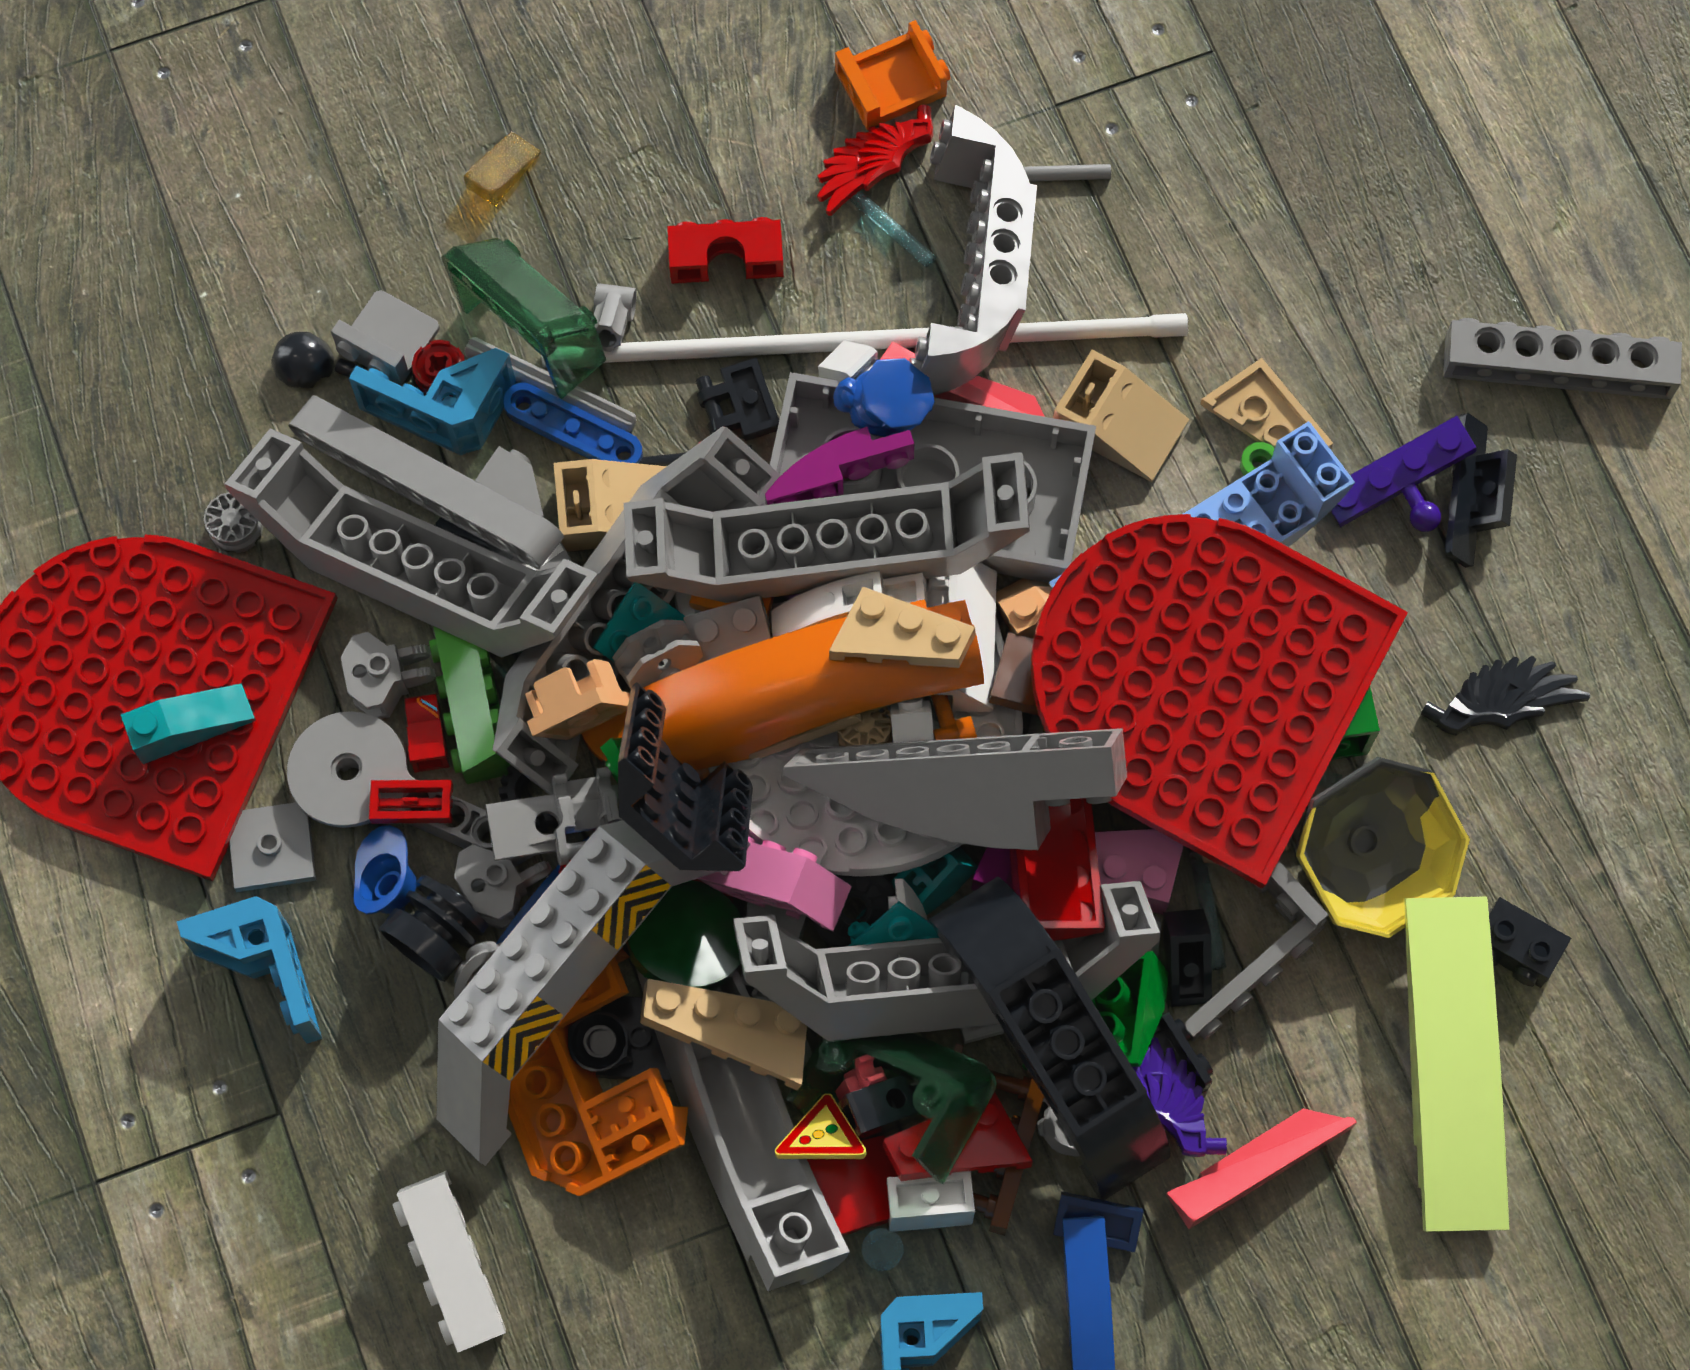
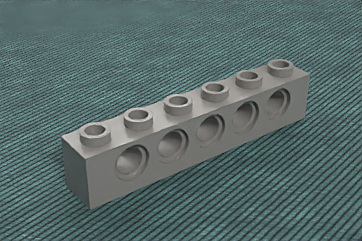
M1462 318L1451 321L1445 336L1443 377L1672 400L1681 385L1682 342L1670 341L1668 338L1660 336L1644 339L1634 338L1627 333L1603 335L1594 334L1587 329L1562 331L1547 325L1531 328L1517 326L1512 322L1490 324L1480 323L1473 318ZM1478 345L1489 346L1493 353L1483 352ZM1516 349H1525L1531 356H1522ZM1555 353H1564L1570 360H1561ZM1593 356L1604 358L1608 364L1598 363ZM1631 360L1641 361L1646 368L1635 366Z

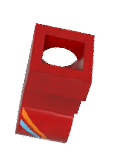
M437 694L405 698L409 760L414 772L449 768L450 764Z

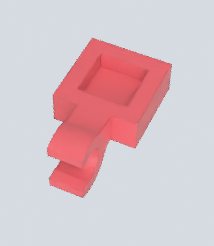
M873 1052L856 1058L855 1069L844 1074V1081L835 1091L839 1101L848 1093L887 1080L882 1066L874 1068L873 1060L875 1055Z

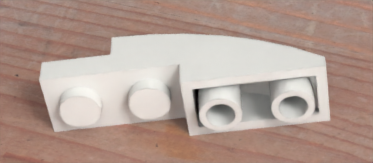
M875 571L840 579L811 589L784 602L771 611L773 637L847 617L862 587L908 603L925 599L928 608L926 582L923 573L883 579L881 572Z

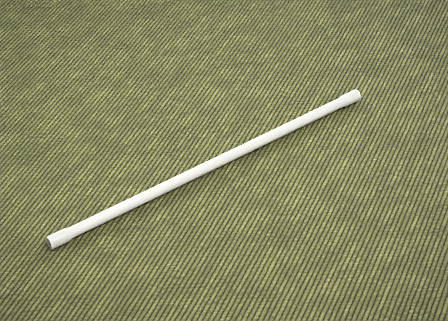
M1186 313L1139 318L1019 323L1010 343L1151 336L1154 338L1187 336L1188 319ZM955 326V327H954V328H958V329H963V327H959V326ZM929 328L629 342L616 346L611 352L598 350L594 344L541 345L543 368L591 363L833 352L844 340L871 346L874 349H887L892 342L904 348H916L918 338L925 337Z

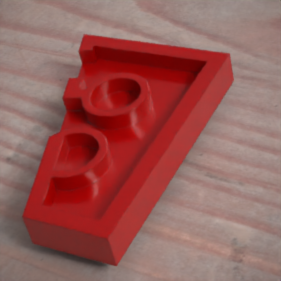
M995 1091L883 1139L882 1147L900 1181L950 1176L951 1173L978 1170V1173L994 1172L995 1168L1016 1166V1169L1031 1168L1033 1162Z

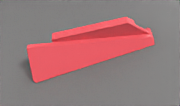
M892 342L880 359L906 358L909 361L910 358H914L915 353ZM976 376L956 389L934 395L935 398L1045 417L1035 396L980 376Z
M1303 1108L1199 1174V1179L1172 1189L1166 1193V1196L1187 1228L1191 1229L1351 1130L1357 1121L1353 1117L1342 1118Z

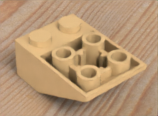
M1093 349L1058 403L1053 415L1054 419L1096 426L1092 451L1150 482H1153L1189 422V418L1129 369Z
M597 459L553 463L559 530L564 535L561 542L566 552L596 549L624 510V503L631 500L643 483L667 466Z

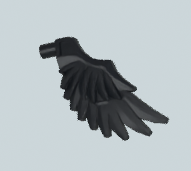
M1531 656L1517 667L1519 659L1513 657L1503 668L1502 661L1495 660L1490 671L1489 666L1483 665L1478 676L1475 672L1470 673L1469 678L1464 681L1460 693H1457L1446 711L1428 701L1420 715L1436 723V727L1455 736L1472 726L1482 724L1494 725L1507 730L1521 720L1543 716L1545 713L1544 708L1588 701L1590 693L1578 689L1564 688L1578 681L1576 675L1559 674L1546 676L1556 667L1553 661L1533 667L1536 658Z

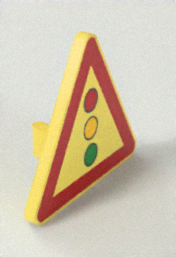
M824 1094L775 1148V1156L778 1159H863L866 1156V1149L831 1094Z

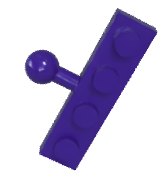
M1455 416L1351 474L1350 476L1355 481V484L1331 510V513L1341 528L1394 497L1403 494L1411 507L1410 522L1412 526L1420 532L1433 531L1440 524L1441 512L1434 503L1424 500L1416 485L1477 452V447L1458 416Z

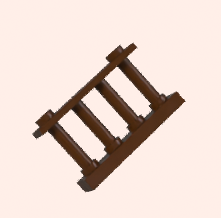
M956 1043L953 1055L944 1054L938 1076L946 1079L935 1117L964 1105L949 1100L956 1077L1018 1095V1100L1025 1102L1021 1117L1013 1115L1009 1119L1027 1152H1029L1044 1098L1033 1078L1024 1076L1023 1079L961 1062L964 1045ZM1016 1166L995 1168L994 1172H991L996 1174L995 1178L1003 1180L999 1196L990 1194V1197L973 1193L975 1211L985 1213L984 1218L992 1220L989 1228L990 1232L1005 1236L1023 1173V1169H1016Z

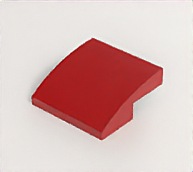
M884 1135L861 1141L866 1149V1156L863 1159H807L842 1236L870 1226L874 1228L889 1222L887 1178L898 1177L882 1147L883 1139H885Z

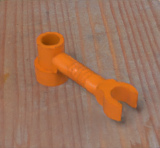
M931 695L940 725L939 729L933 730L935 740L977 738L971 716L955 720L948 696Z

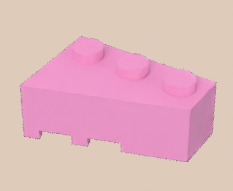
M1155 829L1095 832L1100 886L1101 884L1141 881L1152 912L1163 915L1170 901L1183 845Z
M749 836L748 842L751 845L747 848L746 865L741 871H728L725 876L720 872L697 878L723 894L761 907L770 905L787 910V916L799 919L801 914L806 915L820 924L822 928L834 931L852 887L817 864L816 860L818 857L809 851L794 848L793 853L787 852L785 847L773 841L763 840L762 845L756 844V841Z

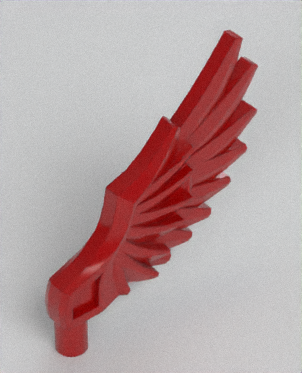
M929 105L918 106L917 119L901 123L895 122V126L879 123V128L871 126L868 129L869 132H857L856 138L845 139L844 147L833 149L834 157L823 161L824 167L827 169L817 175L820 183L827 182L818 193L817 199L823 202L830 198L826 208L828 216H832L861 189L864 188L865 191H869L880 180L900 172L906 155L915 148L931 143L934 130L932 108Z

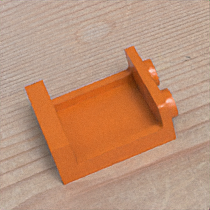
M916 20L908 23V32L857 55L853 56L849 47L835 52V72L866 130L871 126H878L879 123H885L911 112L920 105H927L947 96V81L950 80L948 67L943 59L937 60L933 52L934 44L927 30L922 31Z

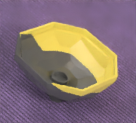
M1376 757L1310 799L1298 837L1296 857L1334 925L1390 938L1405 928L1404 898L1453 897L1456 894L1470 839L1432 770Z

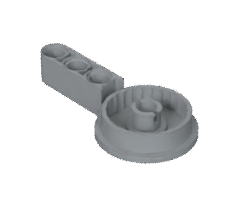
M354 711L334 713L310 725L295 742L287 764L289 789L299 807L312 819L328 826L340 828L357 827L371 823L369 820L371 780H416L408 772L406 753L394 730L375 716ZM351 768L359 769L355 778L347 781L341 780L342 777L339 770L345 772ZM442 792L380 793V798H442ZM452 796L453 807L451 808L452 816L458 814L465 816L463 823L458 827H447V823H408L464 849L473 844L493 851L492 843L482 842L483 836L489 831L486 810L455 796ZM379 808V811H412V808ZM426 808L422 811H442V808Z

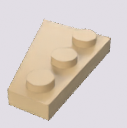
M862 587L829 650L830 660L844 661L845 656L866 658L867 662L882 663L883 659L907 660L909 665L959 668L976 636L975 626Z

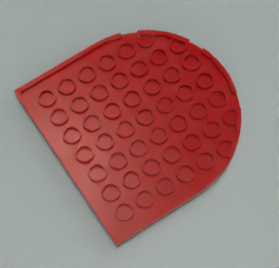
M1191 514L1164 515L1144 519L1125 525L1105 535L1102 540L1088 548L1084 553H1081L1062 573L1051 590L1037 623L1031 652V678L1037 711L1046 733L1123 728L1127 778L1117 796L1111 797L1112 800L1108 803L1263 889L1408 612L1246 525L1222 518L1213 520L1191 517Z
M145 535V537L118 539L117 536H112L73 547L33 571L35 574L15 592L11 591L0 604V781L26 807L52 823L213 881L228 849L231 836L242 811L247 806L338 599L337 595L334 592L171 537ZM242 683L256 721L142 764L133 751L121 714L157 700Z

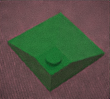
M1147 951L1092 1000L1132 1067L1141 1066L1165 1010L1169 972L1153 951Z

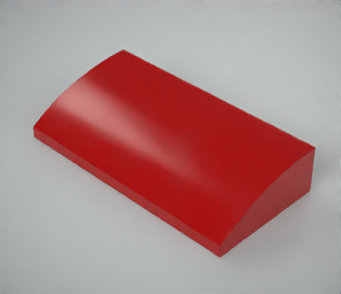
M1086 798L1070 799V803L1066 805L1048 806L1051 830L1039 849H1009L1013 890L1031 910L1053 941L1079 938L1104 932L1105 923L1092 804L1087 803Z

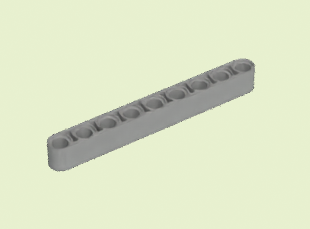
M315 395L311 396L288 424L290 430L308 445L531 567L540 569L564 538L563 533L544 517Z

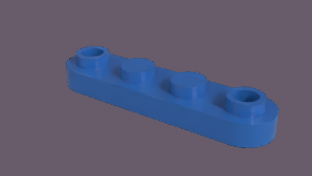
M514 384L504 394L503 404L509 419L588 459L639 464L643 457L642 445L633 434L531 384ZM524 402L530 404L527 410H519L517 408L519 404ZM621 452H628L630 454V457L626 460L617 458Z

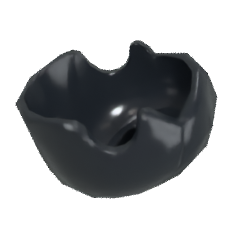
M292 332L277 343L271 364L276 377L287 386L293 388H313L320 379L330 377L333 370L334 356L330 346L311 332Z

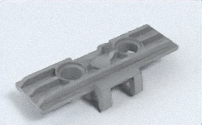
M597 768L596 777L567 781L566 773L553 775L552 795L486 804L494 860L499 861L557 852L559 865H567L569 860L575 856L586 841L567 844L565 834L595 830L601 825L623 821L619 817L617 807L619 804L618 785L611 786L610 777L612 773L609 768ZM550 814L556 818L558 828L553 834L544 835L536 829L535 819L539 815Z

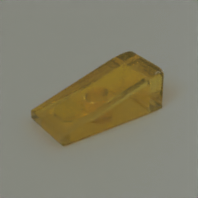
M511 131L463 176L466 188L496 207L539 157L541 151Z

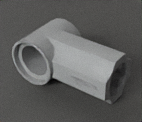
M597 284L593 307L594 315L589 329V342L596 345L598 350L611 352L616 346H621L627 322H632L634 318L637 299L636 288Z

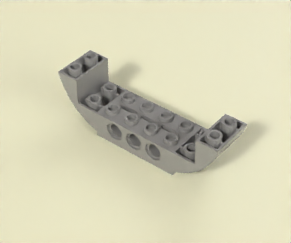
M959 106L954 107L949 120L943 119L939 133L940 142L935 141L933 144L930 164L935 165L934 180L972 188L970 203L976 204L975 211L971 212L967 225V233L972 234V242H968L964 255V264L969 265V273L965 272L960 292L961 295L966 296V302L961 305L957 320V326L963 327V329L931 323L926 336L918 338L914 358L909 359L912 365L930 377L933 395L956 389L969 382L990 364L998 351L1006 352L1026 310L1037 185L1030 184L1024 167L1011 146L983 120Z

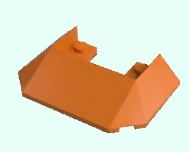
M623 948L612 958L512 1079L510 1084L508 1114L531 1175L543 1181H550L565 1188V1191L577 1196H585L685 1144L688 1107L673 1106L659 1068H649L603 1092L598 1078H596V1073L580 1067L573 1060L569 1052L568 1029L578 1019L629 993L618 963L630 957Z

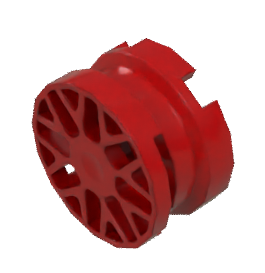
M434 340L430 341V344L423 348L420 346L416 351L412 361V369L416 384L424 395L428 392L440 370L465 360L459 347L456 348L450 341Z

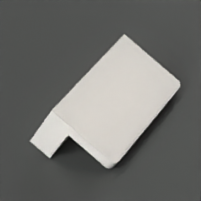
M970 1171L951 1173L950 1176L900 1181L899 1177L887 1178L890 1211L889 1229L891 1232L964 1226L973 1223L975 1206Z

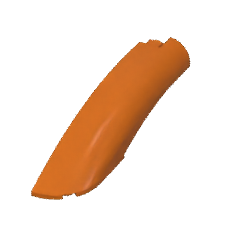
M925 599L910 602V604L972 625L965 600L928 608ZM844 617L792 631L731 651L684 669L643 688L646 691H654L665 705L666 714L662 740L670 748L671 754L682 764L688 763L695 770L719 766L724 761L728 764L750 759V754L787 738L868 710L984 684V673L977 635L959 668L909 665L907 660L883 659L882 663L867 662L866 658L846 656L844 661L830 660L829 650L847 618ZM627 711L581 733L589 750L601 762L603 760L607 761V758L600 747L610 738H622Z

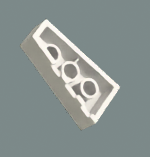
M446 1170L401 1188L397 1192L399 1201L393 1203V1208L400 1226L409 1225L414 1241L409 1242L408 1247L416 1267L424 1264L429 1280L423 1282L429 1302L431 1306L439 1304L443 1313L444 1320L439 1321L438 1324L447 1346L454 1343L457 1352H461L505 1334L506 1328L485 1274L483 1275L480 1268L482 1265L474 1242L465 1229L467 1226L460 1204L450 1190L449 1185L452 1183Z

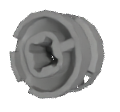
M229 492L220 494L211 500L205 509V528L217 548L225 552L235 551L236 553L248 551L255 546L258 537L262 536L263 525Z

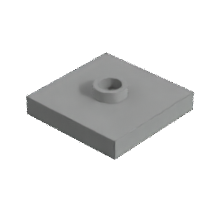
M296 802L242 811L230 839L233 883L236 892L316 880L310 816Z

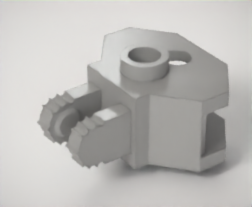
M660 620L627 637L612 658L617 670L631 690V687L636 682L645 687L697 665L703 657V653L699 643L693 641L683 620Z
M369 632L353 635L341 655L347 692L353 698L355 707L363 713L370 714L379 719L389 718L401 696L409 694L408 688L434 681L436 677L435 669L431 667L404 670L405 665L430 658V646L420 644L397 649L395 644L387 646Z
M472 844L458 853L454 878L464 897L473 905L472 907L486 923L504 930L519 912L521 897L528 894L526 888L551 872L552 867L548 861L539 862L518 874L515 867L535 855L495 861L493 851Z

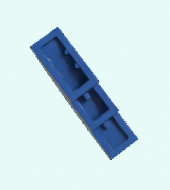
M1104 1216L1062 1218L1065 1289L1068 1305L1069 1346L1071 1349L1072 1370H1115Z

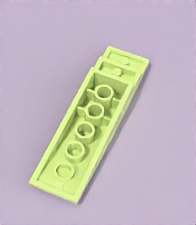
M1487 896L1404 898L1414 1145L1417 1146L1418 1188H1421L1423 1231L1509 1230L1502 1079Z

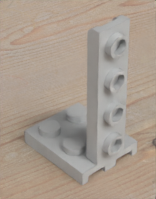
M1278 861L1263 889L1256 885L1254 886L1262 893L1268 890L1278 901L1275 904L1278 912L1289 923H1292L1294 920L1298 923L1186 1021L1185 1027L1191 1036L1192 1042L1199 1036L1206 1040L1223 1025L1219 1019L1230 1009L1234 1013L1240 1011L1252 1000L1253 996L1249 993L1260 982L1265 987L1273 982L1284 971L1280 965L1291 955L1296 960L1313 946L1314 943L1310 938L1313 939L1325 928L1324 924L1327 922L1325 918L1329 914L1280 861Z

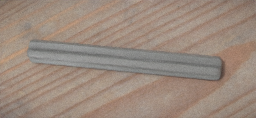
M472 337L466 345L464 352L467 358H472L498 347L477 337ZM510 354L516 382L531 384L629 433L633 430L637 421L634 413Z

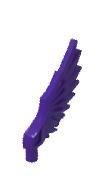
M1152 1038L1151 1046L1148 1047L1141 1066L1132 1068L1147 1090V1095L1162 1126L1174 1137L1182 1155L1189 1157H1204L1206 1154L1226 1155V1138H1206L1204 1114L1201 1113L1204 1104V1097L1201 1096L1203 1088L1199 1085L1195 1087L1196 1074L1189 1072L1187 1076V1061L1181 1060L1177 1067L1173 1048H1167L1164 1057L1158 1038Z

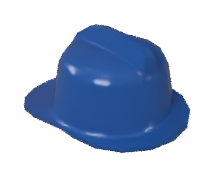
M391 825L380 826L367 835L357 851L354 904L360 912L365 914L377 912L391 914L395 908L404 911L405 906L409 903L405 898L409 890L415 892L417 888L415 885L417 881L416 876L408 866L406 837L396 827Z

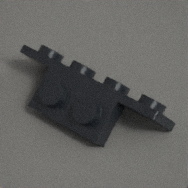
M1469 413L1461 414L1459 419L1477 447V452L1453 466L1452 493L1448 506L1449 521L1445 538L1446 556L1465 568L1474 566L1477 532L1510 526L1517 454L1509 449L1486 453L1488 427Z

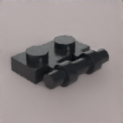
M757 357L721 368V377L724 383L713 386L708 375L696 379L695 382L699 390L697 399L700 406L705 408L710 421L707 427L710 435L722 426L727 427L731 431L740 428L745 441L777 431L779 417ZM729 398L734 413L724 416L719 403Z

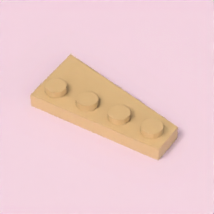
M647 979L643 990L641 1024L687 1044L694 1042L711 1049V1054L726 1060L729 1057L750 1066L749 1070L762 1076L769 1074L785 1081L784 1085L797 1091L801 1087L807 1025L778 1004L767 1000Z

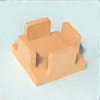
M593 659L587 662L590 675L577 682L572 670L563 667L535 681L533 685L535 690L525 693L534 717L528 720L527 723L532 736L569 740L627 711L630 693L621 691L611 664L608 661Z

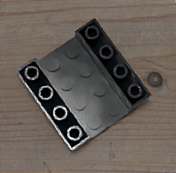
M636 682L630 691L618 758L619 817L679 870L741 871L746 865L753 793L750 779L744 772L739 769L734 770L724 761L701 781L697 771L688 763L682 764L671 754L668 745L662 740L666 708L662 699L654 691H646Z

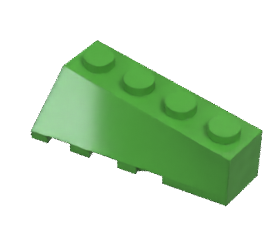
M434 627L436 639L429 640L433 663L441 662L443 675L436 676L441 700L448 698L450 712L443 713L448 736L455 735L458 749L451 750L455 773L462 772L467 784L502 777L503 774L507 776V768L511 764L493 751L500 705L489 651Z

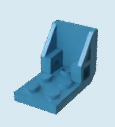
M498 348L491 349L440 370L425 396L422 391L410 384L405 383L401 386L390 381L386 374L374 368H370L367 371L359 366H355L349 377L360 410L459 455L476 451L483 447L504 409L503 398L505 392L512 385L516 384L510 354Z
M255 896L177 921L181 938L196 957L253 979L271 973L275 987H279L282 996L286 997V1000L280 1002L286 1025H290L293 1034L299 1033L307 1044L322 1039L290 926L277 906Z
M982 1292L896 1297L880 1317L882 1370H909V1368L904 1367L933 1366L980 1321L983 1312ZM907 1336H914L917 1338L918 1343L908 1345Z

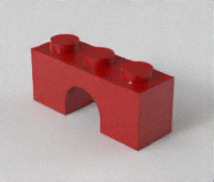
M758 217L745 222L722 219L711 224L681 222L676 226H667L671 284L708 282L710 262L713 258L723 253H731L742 259L746 268V279L784 277L780 219L772 220L767 217Z

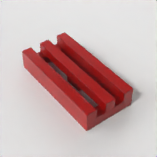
M371 780L369 820L372 824L452 823L451 808L453 807L452 792L454 785L451 780ZM442 792V798H380V793ZM379 808H442V811H379Z

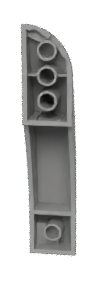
M636 969L643 991L647 978ZM738 971L726 983L712 990L750 997ZM655 1030L681 1107H688L687 1123L718 1199L746 1260L754 1261L767 1291L797 1281L801 1285L807 1284L839 1266L846 1259L850 1251L817 1184L807 1159H778L775 1156V1148L794 1128L776 1077L769 1074L762 1076L749 1070L750 1066L729 1057L726 1060L711 1054V1049L694 1042L687 1044Z

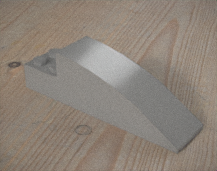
M1123 728L804 748L783 767L784 776L869 819L912 833L955 843L1025 850H1038L1051 830L1048 806L1066 805L1070 803V799L1086 798V802L1090 804L1109 802L1112 800L1111 797L1117 796L1127 778Z

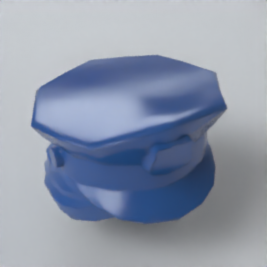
M906 358L876 360L869 371L860 374L856 379L848 377L842 380L833 395L836 408L841 412L849 413L854 426L860 429L868 427L870 434L880 437L912 430L921 424L928 412L932 411L935 403L930 377L917 369Z

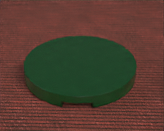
M691 880L672 886L627 940L626 945L630 953L629 958L636 969L647 979L713 990L726 983L741 964L733 919L742 918V916L727 896L707 884Z

